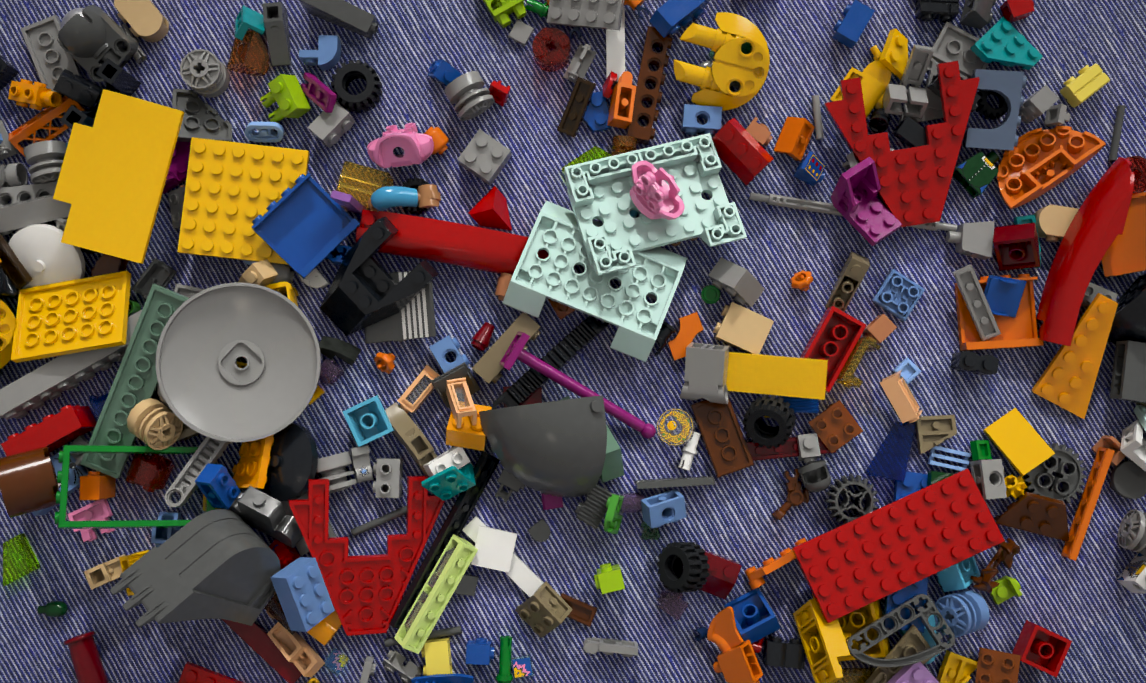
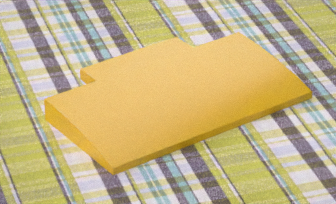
M103 89L93 127L78 123L73 124L53 196L55 200L71 204L61 240L62 243L143 264L185 112Z

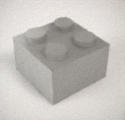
M479 129L457 160L459 165L491 186L512 154L511 150Z

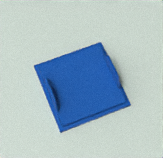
M989 275L984 295L992 314L1016 317L1027 281Z

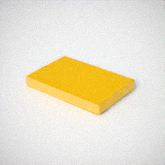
M1016 408L983 430L1022 477L1055 454Z

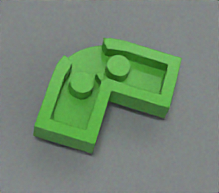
M612 494L608 498L606 508L608 509L604 521L605 532L618 534L623 515L619 514L624 496Z

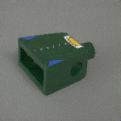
M993 151L987 156L979 152L955 167L953 177L975 198L983 193L999 172L994 166L999 160V156Z

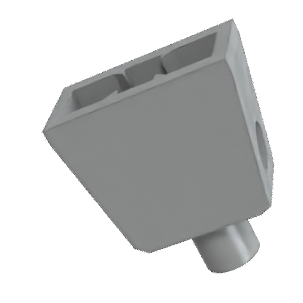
M995 221L963 223L957 227V232H947L946 242L956 243V253L981 260L992 258Z

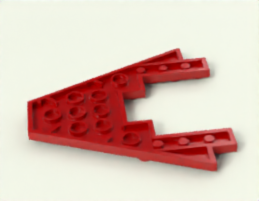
M958 61L937 65L944 123L925 126L927 145L890 151L888 132L868 135L860 77L841 80L842 100L824 104L858 162L860 163L868 157L875 161L881 187L878 194L887 209L902 223L901 227L940 221L980 80L979 77L961 80Z
M407 476L406 534L387 535V554L348 556V537L328 538L329 479H308V499L288 500L311 556L316 558L329 596L347 636L387 633L390 626L389 623L398 608L444 504V501L436 495H428V490L422 486L421 482L427 479L428 476Z

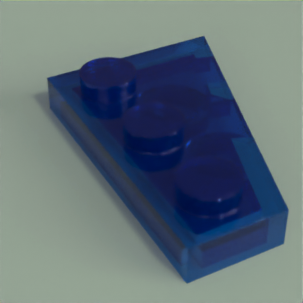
M895 421L865 474L905 482L916 426Z

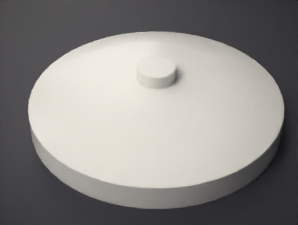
M34 224L19 230L12 236L8 245L33 279L22 289L84 278L85 260L80 247L61 242L63 230L57 229L52 225Z

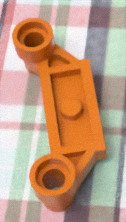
M805 537L796 541L795 545L806 542ZM788 547L779 552L781 556L775 559L770 557L762 562L763 566L757 569L755 566H752L744 571L749 579L748 583L752 590L766 583L763 576L796 559L792 549Z

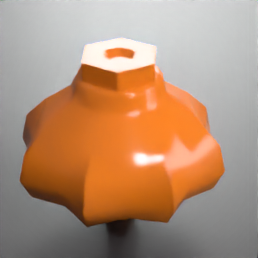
M802 270L795 273L790 279L792 288L807 291L809 285L813 282L812 272Z
M378 352L376 357H374L377 368L388 374L392 372L395 367V356L392 353Z

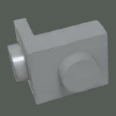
M817 433L797 435L798 461H804V463L816 462V459L821 456Z

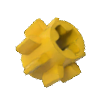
M1011 474L1004 478L1007 487V498L1011 495L1016 499L1024 495V489L1027 488V485L1020 475L1016 478Z

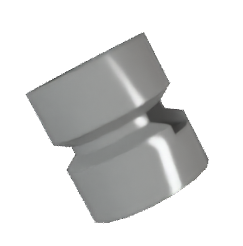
M9 163L6 166L0 164V188L27 185L28 175L22 163Z

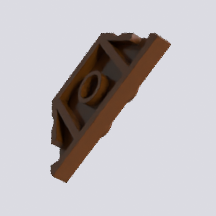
M1025 492L1017 501L1007 506L1008 510L1001 516L996 515L994 517L996 524L1069 541L1066 505L1061 500Z

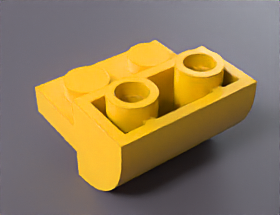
M851 67L843 80L860 77L867 118L885 92L886 87L871 75L864 74ZM840 85L830 99L832 102L842 100Z

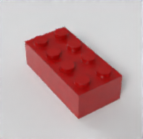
M834 306L827 308L800 358L828 360L826 393H829L867 326Z
M70 404L60 408V412L55 415L45 416L42 418L41 423H34L25 427L24 432L8 436L7 441L3 442L1 446L6 456L46 446L50 453L75 440L79 435H84L95 429L97 422L89 406H71Z

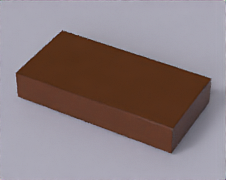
M561 593V597L573 609L567 617L590 627L597 607Z

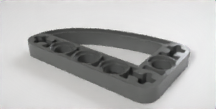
M918 594L850 636L846 640V644L850 654L862 663L877 667H899L918 663L942 653L954 645L955 636L931 598L925 594ZM918 599L926 601L924 603L925 608L918 607L914 609L912 606L919 603ZM902 608H907L910 611L908 619L901 617L900 611ZM931 615H935L938 619V624L935 627H932L928 622V618ZM918 617L936 643L934 646L918 653L894 659H878L863 653ZM886 618H890L894 622L891 630L884 627V620ZM943 626L944 629H941L940 631L943 635L949 636V638L947 639L948 643L941 642V639L943 638L941 633H935L934 630H938ZM871 628L877 632V638L873 641L867 637V632ZM864 639L868 643V645L865 642L859 644V650L851 648L853 645L852 640L860 641Z

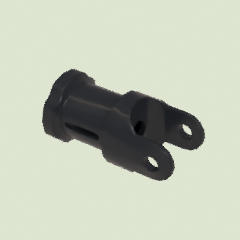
M663 321L655 341L660 344V348L654 356H657L667 344L668 338L672 333L676 332V329Z

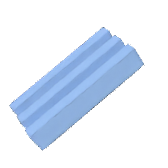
M935 446L930 449L928 464L962 471L967 469L971 453ZM935 450L961 455L964 458L958 459L936 454ZM933 458L962 463V467L933 461Z

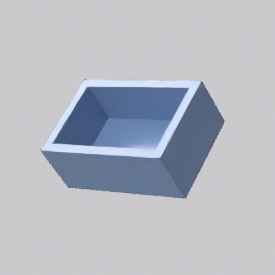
M299 557L270 577L291 631L308 632L335 611L316 558Z

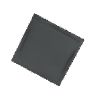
M465 362L431 380L432 385L447 408L450 407L446 395L447 380L466 377L471 395L481 390ZM462 393L456 394L458 401L464 399Z

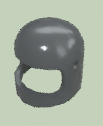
M818 460L797 469L804 487L810 492L823 491L831 484V476L825 460Z

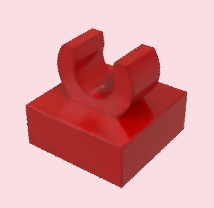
M500 80L498 82L493 81L489 87L490 95L493 96L495 103L503 107L507 102L510 86H503Z

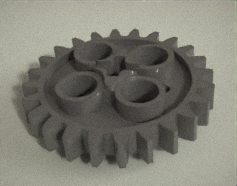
M1047 443L1055 454L1049 458L1050 464L1048 467L1044 461L1026 474V477L1023 478L1025 482H1028L1026 489H1031L1029 493L1071 503L1070 497L1077 499L1075 493L1083 492L1079 486H1086L1081 481L1087 478L1086 475L1082 474L1086 468L1080 467L1084 461L1077 460L1079 454H1072L1073 449H1066V445L1060 444L1059 446L1058 443H1052V445ZM1065 464L1068 465V471L1066 473L1064 472ZM1041 476L1044 477V483L1042 485L1039 482ZM1060 482L1063 486L1061 491L1058 490V484Z

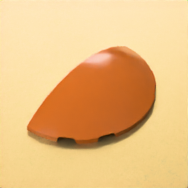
M1055 126L1053 129L1045 130L1038 128L1023 134L1018 138L1017 147H1014V150H1005L1001 163L998 166L997 180L999 192L1004 202L1010 209H1014L1045 194L1087 163L1106 143L1090 132L1084 131L1081 133L1074 131L1070 126Z

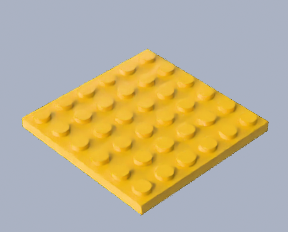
M191 137L177 252L255 262L267 259L270 263L288 265L252 230L254 225L252 221L261 214L263 216L267 213L268 210L266 208L273 201L277 203L282 198L280 195L288 187L292 189L296 185L295 180L300 175H307L310 152L307 150Z

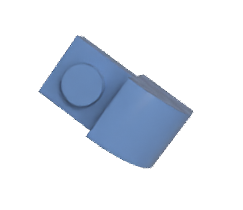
M319 35L318 50H299V58L305 65L315 66L318 63L322 71L329 70L340 60L341 40L338 35Z

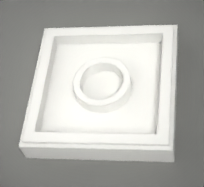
M479 526L475 543L478 551L471 565L509 573L518 533Z

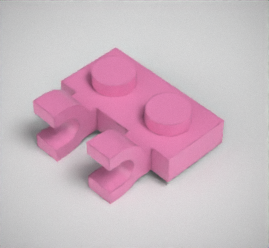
M102 499L67 515L70 521H110L108 518L113 516L107 499ZM73 529L74 532H81L83 542H91L97 539L93 529ZM100 529L101 534L115 531V529Z

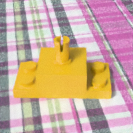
M810 599L795 611L793 616L815 683H835L843 678L839 662L850 656L846 640L852 634H843L838 619L826 623L816 600Z

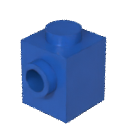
M487 638L468 640L466 645V664L489 665L495 655V647H491V641H487Z

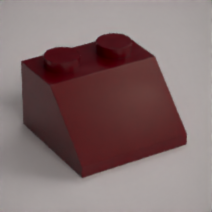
M1035 223L994 227L993 245L1000 271L1040 267L1039 241Z
M704 550V555L708 557L707 563L710 569H708L709 577H706V584H703V587L699 590L726 599L736 583L741 565L738 562Z

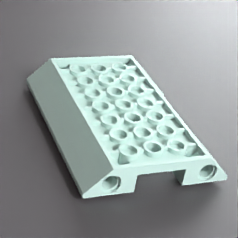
M710 133L564 167L569 200L590 265L598 276L636 266L633 253L700 237L709 247L747 238L735 202L729 203L721 182L719 172L722 165ZM648 161L657 170L662 167L669 175L674 176L675 183L680 189L678 195L684 203V211L678 218L672 220L666 218L649 219L637 209L629 193L634 185L631 167L635 163ZM708 193L711 196V199L705 200L702 198L701 194ZM636 210L639 213V217H631L629 211ZM594 219H600L603 222V225L597 227L593 224L592 221Z
M546 201L537 217L510 280L502 304L536 318H539L546 298L617 326L618 329L610 348L646 362L682 276L687 258L657 247L633 253L636 262L634 267L598 276L590 265L574 212ZM592 221L593 224L597 227L603 225V223H600L598 221ZM540 250H546L549 256L546 259H541L537 253ZM575 265H582L585 271L581 274L574 271ZM617 279L620 282V287L617 289L612 288L610 281ZM646 295H655L656 302H647Z

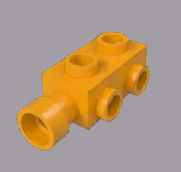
M21 79L20 82L11 81L8 99L16 101L17 106L28 108V105H30L29 108L42 111V107H59L62 103L61 94L46 88L47 84L34 81L33 85L32 81Z

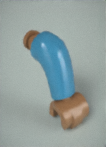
M433 184L418 186V189L402 186H385L372 193L368 206L372 211H385L388 208L402 206L417 207V205L420 208L429 209L430 207L439 206L441 193L438 192L437 186Z

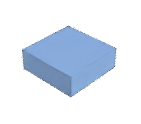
M905 358L893 370L894 373L902 370L900 378L903 377L907 385L921 372L909 358Z

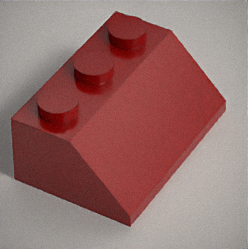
M735 118L729 120L712 138L718 157L746 186L774 159Z

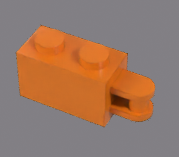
M629 71L622 73L618 83L612 89L613 93L611 95L607 126L626 129L632 123L636 86L632 85L633 75Z

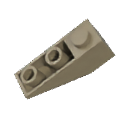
M851 251L827 301L826 308L834 306L845 312L870 267L868 258Z

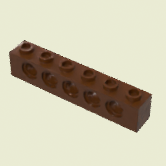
M648 26L636 86L632 123L629 125L626 141L648 145L649 141L654 139L655 129L652 128L653 121L657 122L659 110L655 109L656 104L661 102L662 92H659L660 85H664L666 76L662 72L663 67H667L669 61L666 51L667 48L671 49L673 37H669L670 34L663 38L656 28ZM659 47L662 51L655 53L652 48ZM656 65L658 70L651 71L649 66ZM647 83H652L655 86V88L649 90L645 87V85ZM648 101L652 106L645 108L641 103ZM644 119L648 122V125L640 126L638 121Z

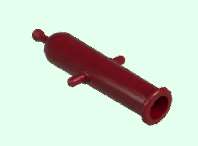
M95 631L86 632L64 641V645H68L78 683H109L93 637L96 634Z

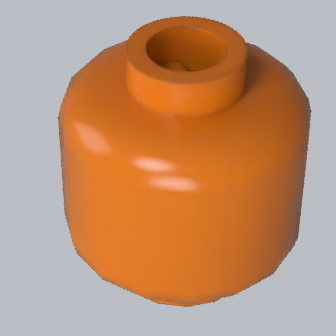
M431 126L423 133L431 136L433 139L434 150L431 155H435L437 152L441 155L448 149L446 144L449 142V138L439 127L433 128Z

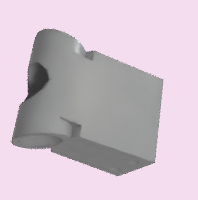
M691 342L686 347L684 385L681 390L680 399L697 400L703 398L712 403L728 404L729 397L726 381L730 346Z

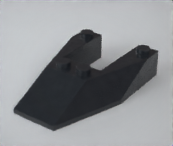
M386 216L378 219L345 255L320 307L345 336L399 313L439 275L424 260L397 284L373 258L399 231Z

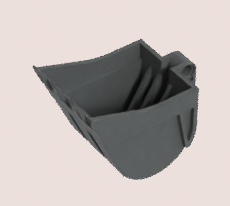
M215 509L198 515L159 547L154 546L121 573L120 577L122 579L110 589V592L115 595L130 588L134 595L122 606L124 610L128 611L141 603L147 609V612L135 622L138 628L153 620L158 624L200 619H225L252 626L275 593L270 577L280 571V560L277 554L238 514L227 509Z

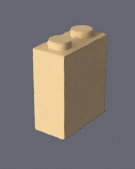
M734 302L725 305L721 312L723 319L721 323L717 322L713 330L716 333L714 338L745 353L760 354L774 321Z

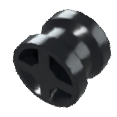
M881 108L874 110L869 121L870 129L876 133L886 131L891 115L884 113V109Z

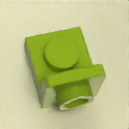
M1006 575L994 581L1000 584L992 589V593H990L994 603L997 605L1013 596H1022L1019 582L1015 578L1013 579Z

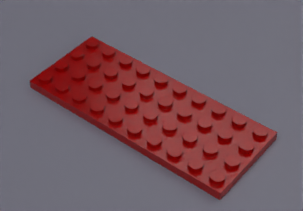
M967 468L791 549L826 623H829L998 545L1005 540Z

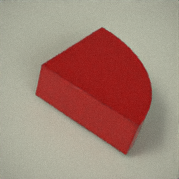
M612 71L602 86L603 96L608 99L613 93L611 87L617 81V74Z

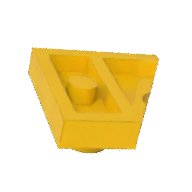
M895 28L889 31L879 61L901 80L908 62V39Z
M946 650L936 680L939 683H967L971 679V673L977 668L978 661Z

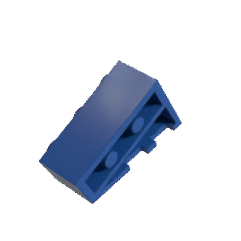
M668 0L655 11L649 22L663 38L669 34L674 35L682 26L684 28L687 27L694 18L696 20L705 13L704 8L710 0Z

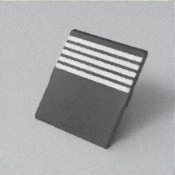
M411 271L389 273V275L398 284ZM432 281L399 313L364 328L365 344L390 341L402 342L409 339L435 337L436 326Z

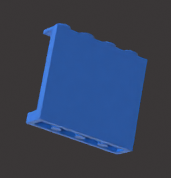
M310 173L306 176L304 174L300 175L295 180L296 185L292 189L288 187L280 195L282 198L277 203L273 201L266 208L268 210L267 213L263 216L261 214L252 221L254 224L252 230L303 279L360 225L355 218L353 219L311 177Z

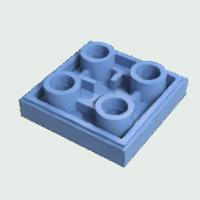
M891 269L871 301L904 322L925 289L896 270Z

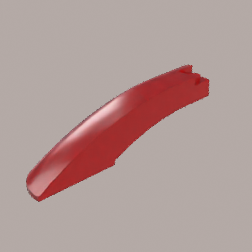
M1118 157L1101 177L1081 205L1064 235L1048 273L1036 319L1043 321L1039 328V340L1071 346L1080 306L1092 276L1117 235L1123 234L1135 178L1134 172L1130 169L1132 163L1127 158Z
M362 210L360 227L356 229L357 242L378 219L386 216L399 231L378 251L379 253L423 259L499 274L514 273L529 238L443 220ZM540 250L537 253L541 259H546L549 256L546 250Z

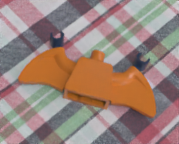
M729 606L720 611L711 621L708 630L706 627L694 630L699 633V635L694 637L695 640L700 641L707 638L708 641L715 643L720 649L721 653L717 656L718 661L714 662L713 668L716 673H723L726 682L760 683L759 679L763 676L750 639L744 641L737 630L732 607Z

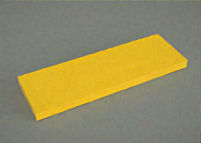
M729 352L728 391L825 400L828 360Z

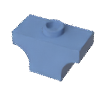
M161 511L157 520H181V512ZM152 528L151 543H155L156 547H159L179 531L180 528Z

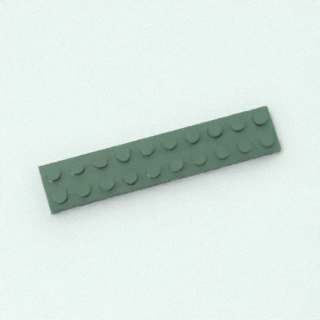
M152 284L88 446L134 445L137 437L129 432L127 418L136 404L142 400L153 398L158 385L156 351L160 335L169 318L178 307L189 299L188 297L157 284ZM85 453L80 464L119 479L130 454Z

